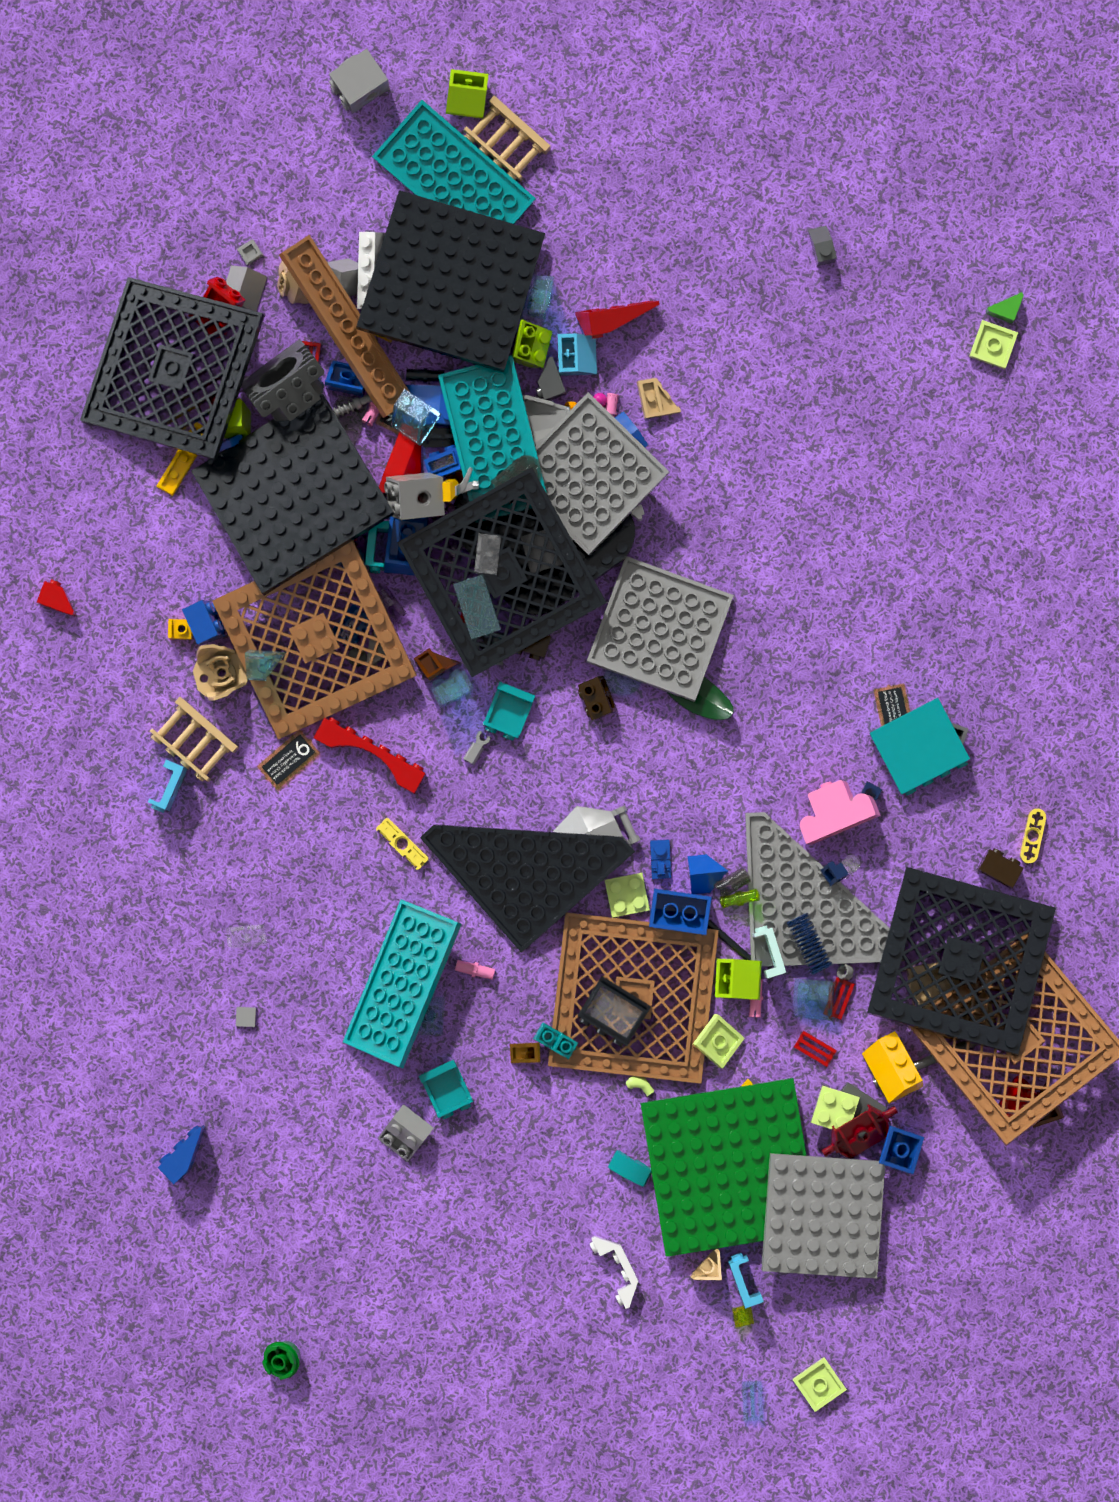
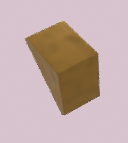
M540 1043L510 1044L511 1063L541 1062Z

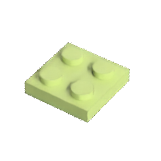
M982 320L969 357L1006 369L1018 332Z
M643 873L605 880L612 918L650 910Z
M714 1014L693 1045L716 1066L723 1069L745 1038L720 1015Z
M822 1085L811 1123L832 1129L833 1125L835 1129L839 1128L854 1118L860 1097Z
M825 1357L793 1378V1381L815 1412L847 1390Z

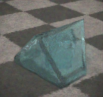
M246 651L247 680L266 681L269 674L287 652Z

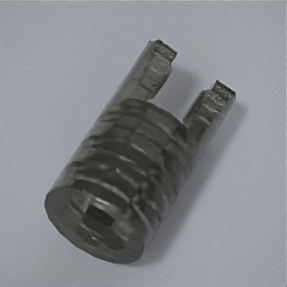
M741 867L716 882L714 887L720 890V895L724 898L752 882L746 869Z

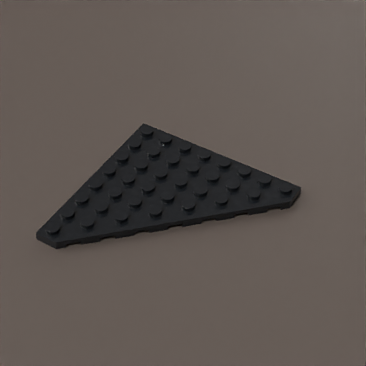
M434 824L420 837L521 953L636 852L623 836Z

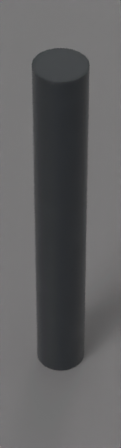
M711 920L708 921L707 928L719 930L718 937L744 960H751V955L715 923Z

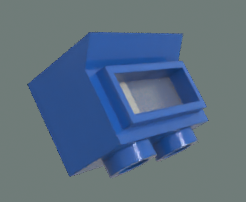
M451 445L444 448L445 452L443 453L439 451L430 453L429 458L424 460L427 472L441 477H449L461 470L456 446Z
M352 604L347 612L357 615L359 608ZM362 611L360 617L368 619L366 613ZM346 616L343 625L353 628L356 619ZM359 620L356 630L365 633L368 623ZM334 626L332 629L335 635L338 629L337 626ZM341 628L338 637L348 641L351 631ZM354 633L351 640L352 643L358 644L360 638H358L359 634Z

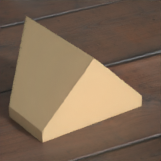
M718 1248L714 1249L690 1275L693 1280H722L720 1251Z

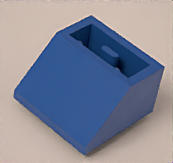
M200 600L182 609L198 645H203L226 636V629L222 621H219L218 613L211 601Z

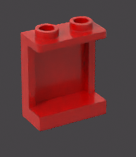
M217 276L207 281L209 287L203 297L238 307L243 306L246 299L241 296L240 292L227 285L224 279ZM202 318L204 324L210 321L209 319ZM219 322L221 328L227 325ZM215 324L207 329L210 335L218 331Z

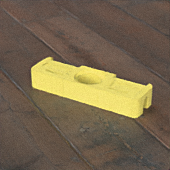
M389 818L384 819L377 826L376 831L380 830V833L390 842L389 844L403 857L406 855L405 858L414 867L417 866L416 870H419L428 861V857ZM402 838L408 842L407 848L403 850L397 847V841Z

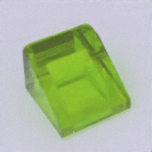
M744 1305L732 1307L735 1328L754 1324L751 1307L746 1309Z

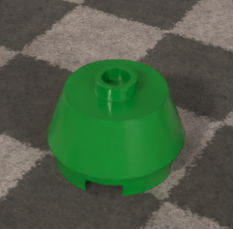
M290 1341L271 1343L264 1351L263 1367L269 1375L273 1374L279 1377L280 1380L292 1377L299 1368L300 1351Z

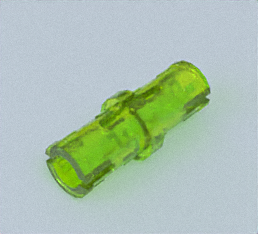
M757 889L745 892L736 891L731 895L720 896V904L723 908L734 905L743 906L745 903L760 900V894Z

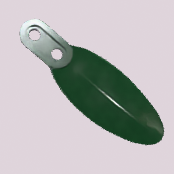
M706 677L703 678L695 702L666 692L683 708L701 717L712 720H726L734 712L730 700Z

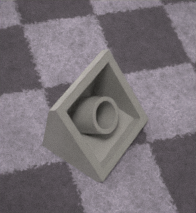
M349 258L327 262L348 296L357 295L358 263Z
M231 265L226 280L227 285L240 292L241 296L246 299L242 308L257 311L267 276L248 267Z

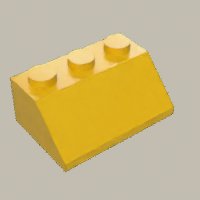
M896 1031L878 1039L862 1053L889 1104L923 1087V1080Z

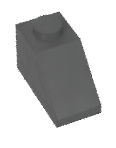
M827 226L809 229L808 233L816 265L822 266L836 262L837 256Z
M553 356L549 357L538 380V388H536L538 397L548 401L566 395Z

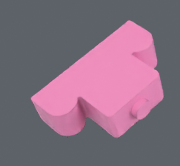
M846 781L826 782L820 785V789L808 794L815 817L805 816L800 822V829L806 844L813 845L881 815L875 800L870 795L861 793L853 798Z

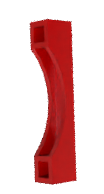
M332 717L329 720L323 719L313 737L315 740L330 748L356 747L373 753L389 767L399 786L414 794L416 793L426 775L423 772V767L416 763L413 766L406 763L407 759L399 754L396 757L389 753L390 749L383 745L379 747L373 745L374 740L366 736L361 738L355 735L357 731L348 726L346 729L339 726L340 722Z

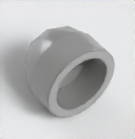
M841 964L837 970V976L843 980H850L853 977L854 970L850 965Z

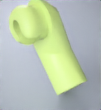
M631 1076L626 1081V1086L629 1089L641 1088L646 1096L654 1092V1089L645 1077Z

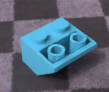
M577 333L558 334L560 376L597 375L596 338L592 339L590 335Z

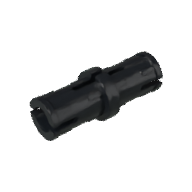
M407 368L406 381L440 382L438 375L445 373V370Z

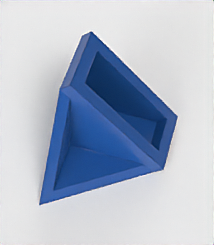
M707 854L687 856L691 894L711 893L728 870Z

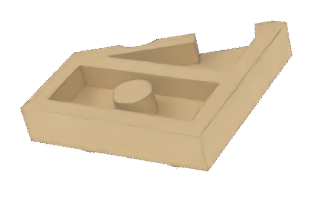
M657 378L637 381L644 419L681 412L679 406L677 407L671 400V396L662 388V384Z

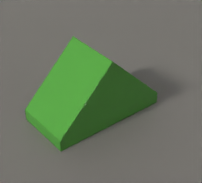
M1021 292L986 309L987 315L1013 323L1023 299V293Z

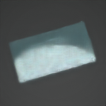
M483 575L453 584L471 639L501 630Z

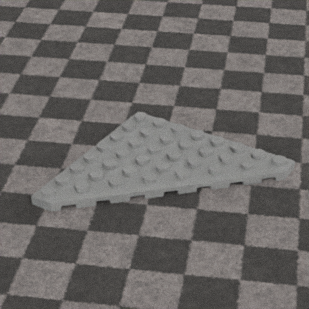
M765 812L745 813L751 960L762 961V966H774L765 936L761 935L754 938L752 936L753 933H756V928L767 925L768 929L773 928L784 966L808 965L815 960L805 963L806 960L815 955L803 959V957L814 951L801 955V953L810 948L799 951V949L806 945L797 947L806 940L795 943L805 936L793 939L801 934L798 933L792 936V933L799 929L790 932V929L797 925L788 928L786 924L808 913L809 917L807 918H811V920L807 923L813 922L810 926H815L812 930H817L814 934H818V936L815 938H820L817 942H822L819 946L823 945L824 948L821 950H826L823 954H828L824 958L829 957L828 961H832V964L881 962L890 928L841 882L830 887L820 871L823 866Z

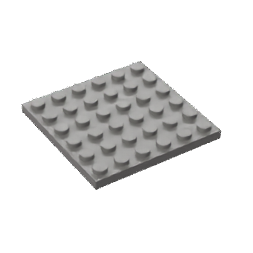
M587 393L535 446L547 495L570 537L588 555H591L670 473L590 393Z
M627 556L608 602L587 663L695 702L734 595Z
M770 1153L761 1270L767 1272L877 1278L885 1166L879 1164V1161Z

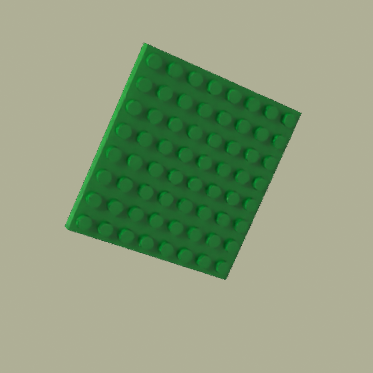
M794 1078L640 1103L665 1256L669 1257L763 1241L770 1153L806 1156Z

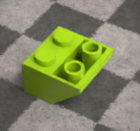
M451 69L446 114L483 119L489 74Z
M521 320L512 354L514 361L530 368H544L552 331Z
M717 959L715 997L760 1000L762 961Z

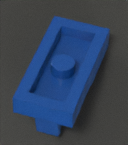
M669 840L650 841L652 879L671 878Z

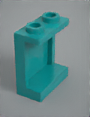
M383 521L368 532L365 566L369 569V573L380 574V571H384L385 563L374 562L377 532L388 533L389 521Z
M499 682L483 722V726H486L485 730L496 734V731L504 734V738L514 741V738L519 739L535 695Z
M454 1059L419 1075L420 1081L423 1083L438 1118L443 1117V1119L453 1116V1111L459 1108L463 1111L471 1107L470 1103L473 1102L472 1096Z

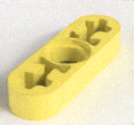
M1033 809L1028 814L1020 851V858L1024 863H1033L1038 858L1046 822V814L1041 809ZM1037 812L1042 817V820L1037 822V826H1041L1040 830L1035 827H1029L1030 824L1034 825L1035 819L1032 818V815H1035ZM1032 830L1038 833V839L1035 842L1028 839V833ZM1026 842L1030 845H1037L1036 848L1032 847L1031 853L1034 854V857L1026 860L1027 856H1024V852L1029 850V846H1025Z

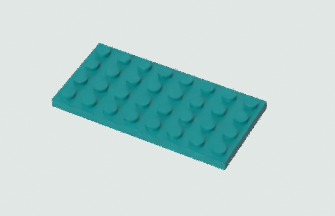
M423 100L416 105L372 156L375 161L414 195L515 224L536 201L533 195Z
M509 356L504 373L480 365H474L438 375L463 478L468 468L471 467L473 471L469 482H479L478 490L471 489L467 491L469 502L531 467L546 491L513 356ZM523 494L522 496L518 497V498L527 500L525 494ZM517 500L514 511H525L527 503ZM513 501L502 507L511 510ZM497 510L489 513L485 517L494 519ZM500 510L498 518L510 515V512Z
M402 899L400 900L343 1043L397 1067L404 1068L461 928V923Z

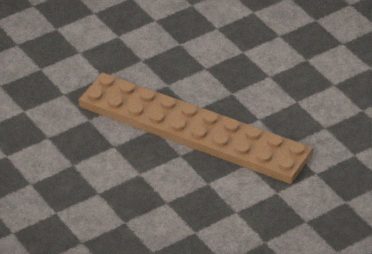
M306 236L280 253V258L383 418L388 416L412 399L413 396L374 335L356 329L360 313L311 236Z

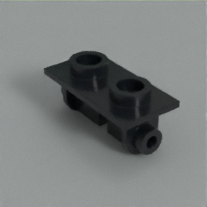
M423 428V448L455 445L451 428Z

